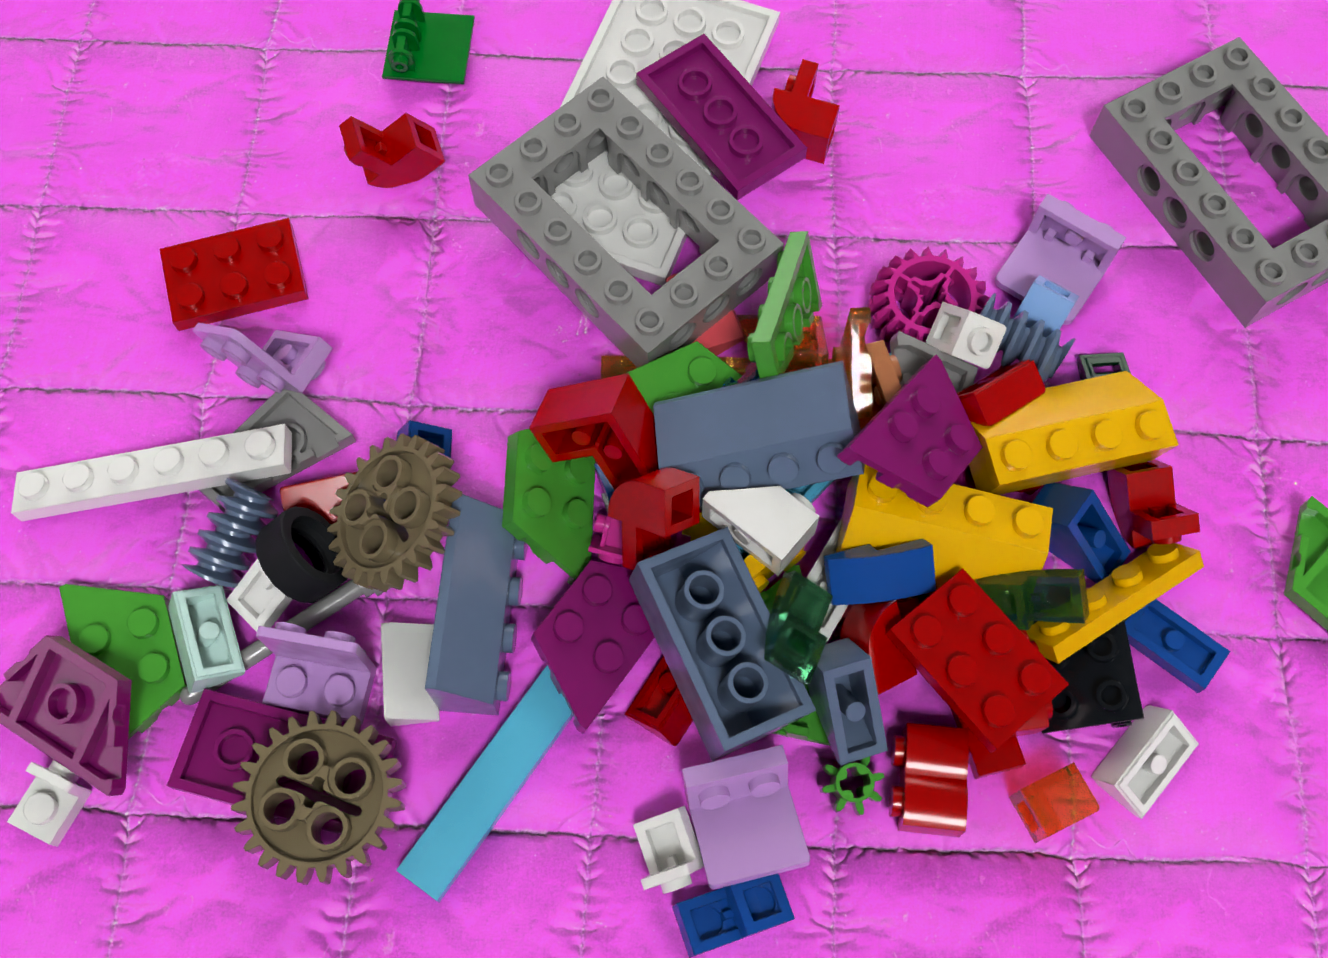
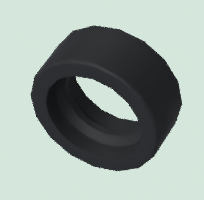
M294 506L282 512L263 527L256 538V555L266 576L283 594L300 603H315L344 583L348 578L342 576L344 568L333 563L338 553L329 550L328 547L337 537V535L327 532V528L332 524L320 514L304 507ZM294 542L305 551L313 566L304 560L296 549Z

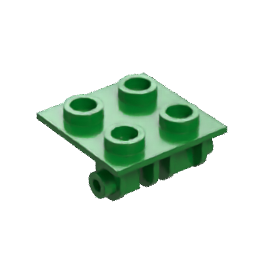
M400 0L398 10H394L382 78L464 84L475 20L474 15L424 12L420 0Z

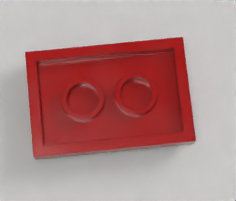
M289 218L160 248L172 322L178 331L194 328L197 323L210 324L309 299L295 234Z
M963 568L886 633L888 638L990 753L998 749L1069 685Z

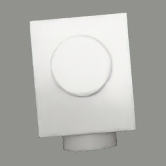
M682 806L633 824L650 874L641 879L643 889L646 890L660 885L663 894L692 884L690 874L704 866L686 807Z

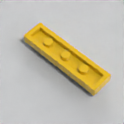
M1177 543L1152 544L1146 552L1134 560L1115 568L1109 576L1097 584L1081 590L1076 594L1075 598L1063 606L1041 616L1038 622L1026 629L1030 641L1036 642L1039 652L1045 658L1059 664L1202 569L1204 564L1200 550Z

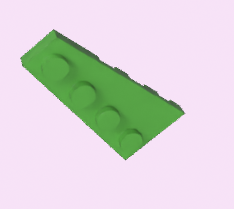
M808 231L790 232L784 250L779 251L775 276L770 277L768 281L767 299L765 304H760L758 309L756 330L748 336V357L751 362H756L760 379L784 374L794 356V345H800L804 339L803 327H810L814 321L813 312L820 311L822 307Z

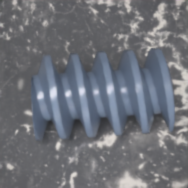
M994 293L980 315L1006 326V332L997 350V353L1000 350L1003 351L1001 366H1008L1017 359L1020 362L1030 359V361L1034 360L1043 382L1048 378H1052L1076 339H1071L1061 347L1059 345L1061 330L1056 329L1047 337H1044L1045 321L1039 320L1030 328L1026 327L1029 312L1024 310L1014 319L1010 318L1012 303L1008 301L996 310L994 308L996 294Z
M227 478L225 483L235 492L234 495H217L216 500L226 509L224 514L208 512L206 517L216 526L215 531L199 529L197 534L207 543L206 548L190 546L188 552L198 560L197 565H181L190 572L214 584L235 588L241 581V577L234 570H249L251 566L250 560L242 552L256 553V540L251 535H258L260 530L266 526L260 518L275 519L278 511L269 502V500L274 501L269 496L246 484Z

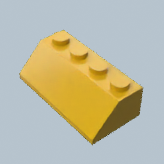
M1128 371L1047 387L1044 394L992 426H982L971 422L983 448L970 462L969 467L977 490L1001 495L1152 461L1179 444L1164 400Z
M866 464L864 474L852 476L847 486L836 553L870 544L876 550H882L911 541L925 539L933 545L936 590L963 568L1005 614L1020 618L1026 615L1048 556L1053 508L952 484L940 500L926 507L909 498L902 490L890 488L877 481L876 473L878 471ZM935 591L929 592V593H925V594H926V595H931V594L934 593Z

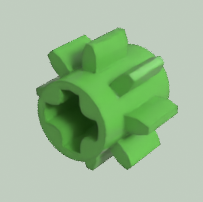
M870 757L860 759L858 763L851 762L842 765L839 768L828 764L823 766L822 769L831 778L830 785L823 786L820 789V793L832 792L837 798L833 808L835 812L841 811L846 803H852L856 815H863L864 806L862 801L867 798L875 802L881 801L882 797L873 790L875 781L884 778V773L872 774L869 768H867ZM846 769H850L852 776H861L863 779V786L856 789V798H854L851 790L842 791L840 787V781L847 778Z

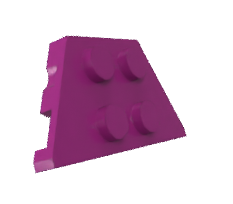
M934 355L919 368L837 457L849 466L857 460L878 471L876 473L877 481L890 488L900 489L909 498L929 507L943 497L983 447L941 359Z
M592 560L531 637V641L541 660L545 661L550 669V678L559 694H563L575 718L573 723L576 729L584 734L655 638L629 582L633 571L625 567Z
M46 635L29 651L28 656L23 661L16 662L3 674L6 681L0 685V724L107 796L123 795L126 788L132 680L62 636Z

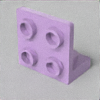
M277 622L275 628L258 627L256 637L276 655L262 704L309 715L310 711H315L322 718H327L331 710L341 716V720L344 722L354 715L361 721V725L363 724L377 667L367 656L366 651L359 644L355 643V637L338 631H326L324 637L306 634L307 630L305 628L287 622Z
M783 745L682 769L685 795L708 885L711 889H718L806 867L810 864L809 851L788 786V761Z

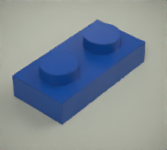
M1157 599L1125 619L1129 644L1196 693L1206 689L1231 652Z

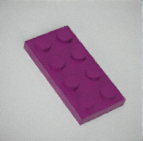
M705 34L700 35L636 73L637 86L736 200H739L806 158L807 147Z
M204 688L167 786L178 791L230 805L245 800L246 794L233 788V784L240 781H249L251 774L245 771L240 764L241 762L257 763L260 757L252 745L259 743L268 748L273 744L269 733L270 728L273 727L285 735L289 733V717H294L304 727L307 726L308 716ZM378 734L374 744L387 740L393 748L384 760L392 758L397 744L396 740ZM317 751L307 752L300 758L297 766L299 774H308L314 770L319 760ZM354 770L347 775L343 785L346 794L356 793L364 786L366 781L365 770ZM281 777L278 781L279 786L302 793L315 803L317 801L324 802L353 816H359L362 812L360 807L340 801L325 790L318 792L287 777ZM293 799L281 802L275 809L274 817L290 820L295 811ZM330 819L324 824L322 830L342 834L343 824L341 819Z

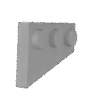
M285 389L281 393L275 392L233 432H242L280 424H286L292 432L290 474L241 482L260 492L266 491L356 442L353 434L303 393ZM228 485L198 490L223 512L226 509L216 500L217 495L233 496L235 493Z

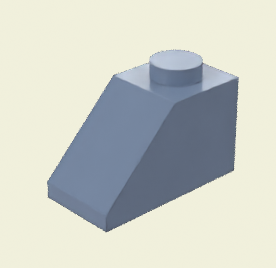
M849 638L801 651L811 700L816 708L836 761L840 766L888 751L871 657Z

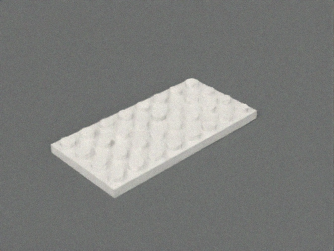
M612 0L560 107L601 77H604L713 178V172L637 86L636 73L700 35L705 34L752 86L779 24L780 12L742 0ZM605 150L588 163V169L582 173L577 171L555 188L556 193L551 197L628 273L634 277L663 286L666 284L665 279L671 276L688 235L680 227L675 229L670 224V218L650 199L646 202L641 197V190L622 172L617 174L610 167L608 150Z

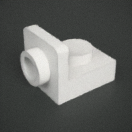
M942 302L925 343L939 349V351L988 369L1006 332V326L970 310Z
M257 558L226 600L257 632L259 626L271 628L293 599L287 597L272 584L262 570Z
M55 760L52 761L48 768L31 762L25 771L36 777L7 822L49 845L58 847L92 791L77 784L79 776Z

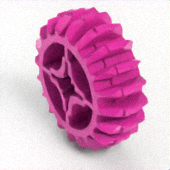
M929 246L923 250L921 256H918L910 248L905 253L904 259L895 255L890 260L888 267L883 266L878 272L875 283H872L869 293L871 297L868 303V313L873 315L871 320L872 329L881 330L879 338L884 340V342L890 341L891 337L898 331L926 342L942 302L955 306L959 305L961 308L980 315L990 297L984 295L986 281L975 280L977 267L966 270L963 268V256L952 261L948 259L946 249L939 256H934ZM948 293H950V294L954 297V299H955L957 302H955V301L949 296ZM896 301L901 303L900 308H902L908 313L910 319L906 318L903 315V313L898 308Z

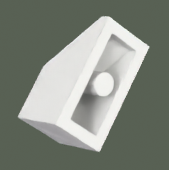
M781 486L709 491L703 498L702 517L718 530L728 527L735 543L777 576L783 572L813 537L820 517L815 513L816 510L808 499L799 493L794 492L790 494Z

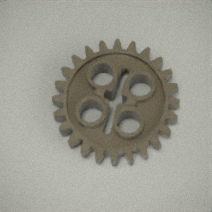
M400 434L397 441L386 437L383 449L374 445L370 446V459L368 461L360 457L356 459L357 473L354 475L346 472L345 478L349 483L347 489H339L335 493L342 499L341 504L330 509L331 514L338 516L337 522L327 528V532L337 535L328 547L329 550L338 553L333 563L344 568L342 572L343 577L352 579L353 583L371 590L374 588L387 592L389 587L401 590L404 579L414 583L418 581L419 566L427 570L433 568L430 558L433 552L438 554L445 553L440 540L443 536H453L455 533L447 524L449 519L460 516V511L451 506L452 502L462 496V491L451 487L458 481L460 474L450 469L454 460L444 455L445 450L417 435L411 438L405 434Z
M331 710L325 724L322 723L320 716L315 711H310L307 726L303 727L294 717H289V733L283 735L272 727L269 729L270 737L273 741L272 745L268 748L259 743L252 745L260 758L257 763L241 762L240 766L251 775L249 781H240L233 784V788L246 794L245 800L231 805V810L247 816L245 820L234 828L237 833L242 835L253 834L243 847L245 851L254 854L264 850L258 861L260 867L269 869L278 862L276 876L285 880L296 869L297 882L303 885H308L315 870L321 883L330 884L333 868H337L343 877L350 878L352 877L351 861L356 859L358 862L369 867L371 860L367 850L371 846L383 851L388 848L379 835L383 830L398 831L399 827L388 817L390 812L405 810L406 805L392 798V793L405 789L406 783L402 779L390 777V775L402 767V764L397 758L384 760L393 747L387 740L374 744L379 732L372 725L359 733L361 721L354 715L342 727L341 716L336 711ZM317 751L319 760L314 770L308 774H299L297 766L300 758L307 752ZM354 770H365L366 781L364 786L356 793L346 794L343 785L347 775ZM281 777H287L318 792L325 790L340 801L360 807L362 812L359 816H353L324 802L317 801L315 803L302 793L279 786L278 781ZM293 799L295 803L293 816L286 823L277 825L274 819L275 809L284 800ZM340 818L343 824L342 834L335 842L327 845L323 844L321 841L322 827L330 819Z

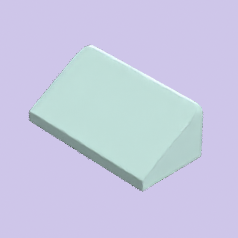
M215 585L172 592L168 610L189 694L201 692L204 688L208 689L244 675L245 668L223 586Z

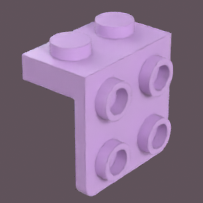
M1047 194L1039 205L1029 229L998 272L995 284L998 288L1023 301L1033 282L1041 275L1080 297L1063 324L1069 325L1073 322L1111 265L1127 237L1116 232L1108 224L1098 222L1080 212L1072 204Z
M197 323L192 330L203 340L200 347L218 360L225 361L227 358L238 367L235 374L243 381L256 388L263 384L277 393H281L283 389L303 393L310 381L321 374L326 364L325 359L333 349L320 337L280 330L274 331L262 349L244 334L233 328Z

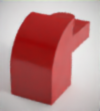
M802 59L797 76L789 75L785 90L774 88L772 109L807 147L806 158L804 159L824 164L835 132L840 105L812 98L819 63Z
M404 113L383 131L352 116L339 125L346 156L353 164L363 167L367 183L371 186L393 188L424 178L445 162L435 128L408 113Z
M1154 459L1107 470L1111 506L1120 532L1131 547L1173 544L1180 542L1182 535L1200 532L1199 513L1179 505L1175 501L1173 469L1171 465Z
M666 467L627 481L615 489L609 501L608 516L622 521L623 567L633 571L638 562L670 550L671 535L700 523L699 476L676 468Z
M917 595L884 602L855 604L847 614L842 625L840 640L849 638L871 657L878 695L917 675L916 668L888 638L886 633L927 598Z

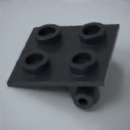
M1125 620L1059 664L1047 659L1069 685L1052 699L1053 715L1049 719V727L1042 731L1043 734L1111 724L1113 728L1132 725V720L1144 719Z

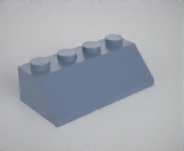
M843 360L655 402L653 405L659 469L666 467L676 468L699 476L700 507L702 506L703 498L709 491L781 486L786 490L864 474V463L857 460L849 466L837 457L861 431Z
M462 494L460 498L452 502L451 506L460 511V516L449 519L448 526L455 533L453 536H447L425 690L440 711L499 715L500 701L509 700L511 688V672L504 671L506 653H514L517 638V625L510 623L512 606H520L523 582L522 577H516L518 560L526 559L528 544L517 540L502 527L503 509Z
M728 527L636 564L629 582L711 761H715L748 746L816 711Z

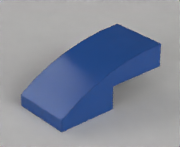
M925 539L911 541L882 550H876L870 544L823 556L828 602L832 605L884 602L936 591L933 545Z
M779 874L726 886L672 906L689 958L795 919Z

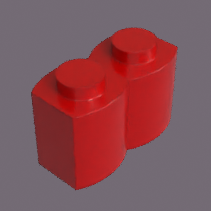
M906 723L902 730V735H894L891 764L892 766H900L899 786H891L889 816L897 817L898 831L960 837L966 832L969 760L968 729Z

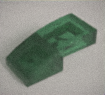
M1084 569L1021 571L975 580L1019 630H1029L1034 621L1085 623L1089 616Z
M796 571L784 573L768 621L764 660L799 682L810 684L828 639L819 631L833 595Z

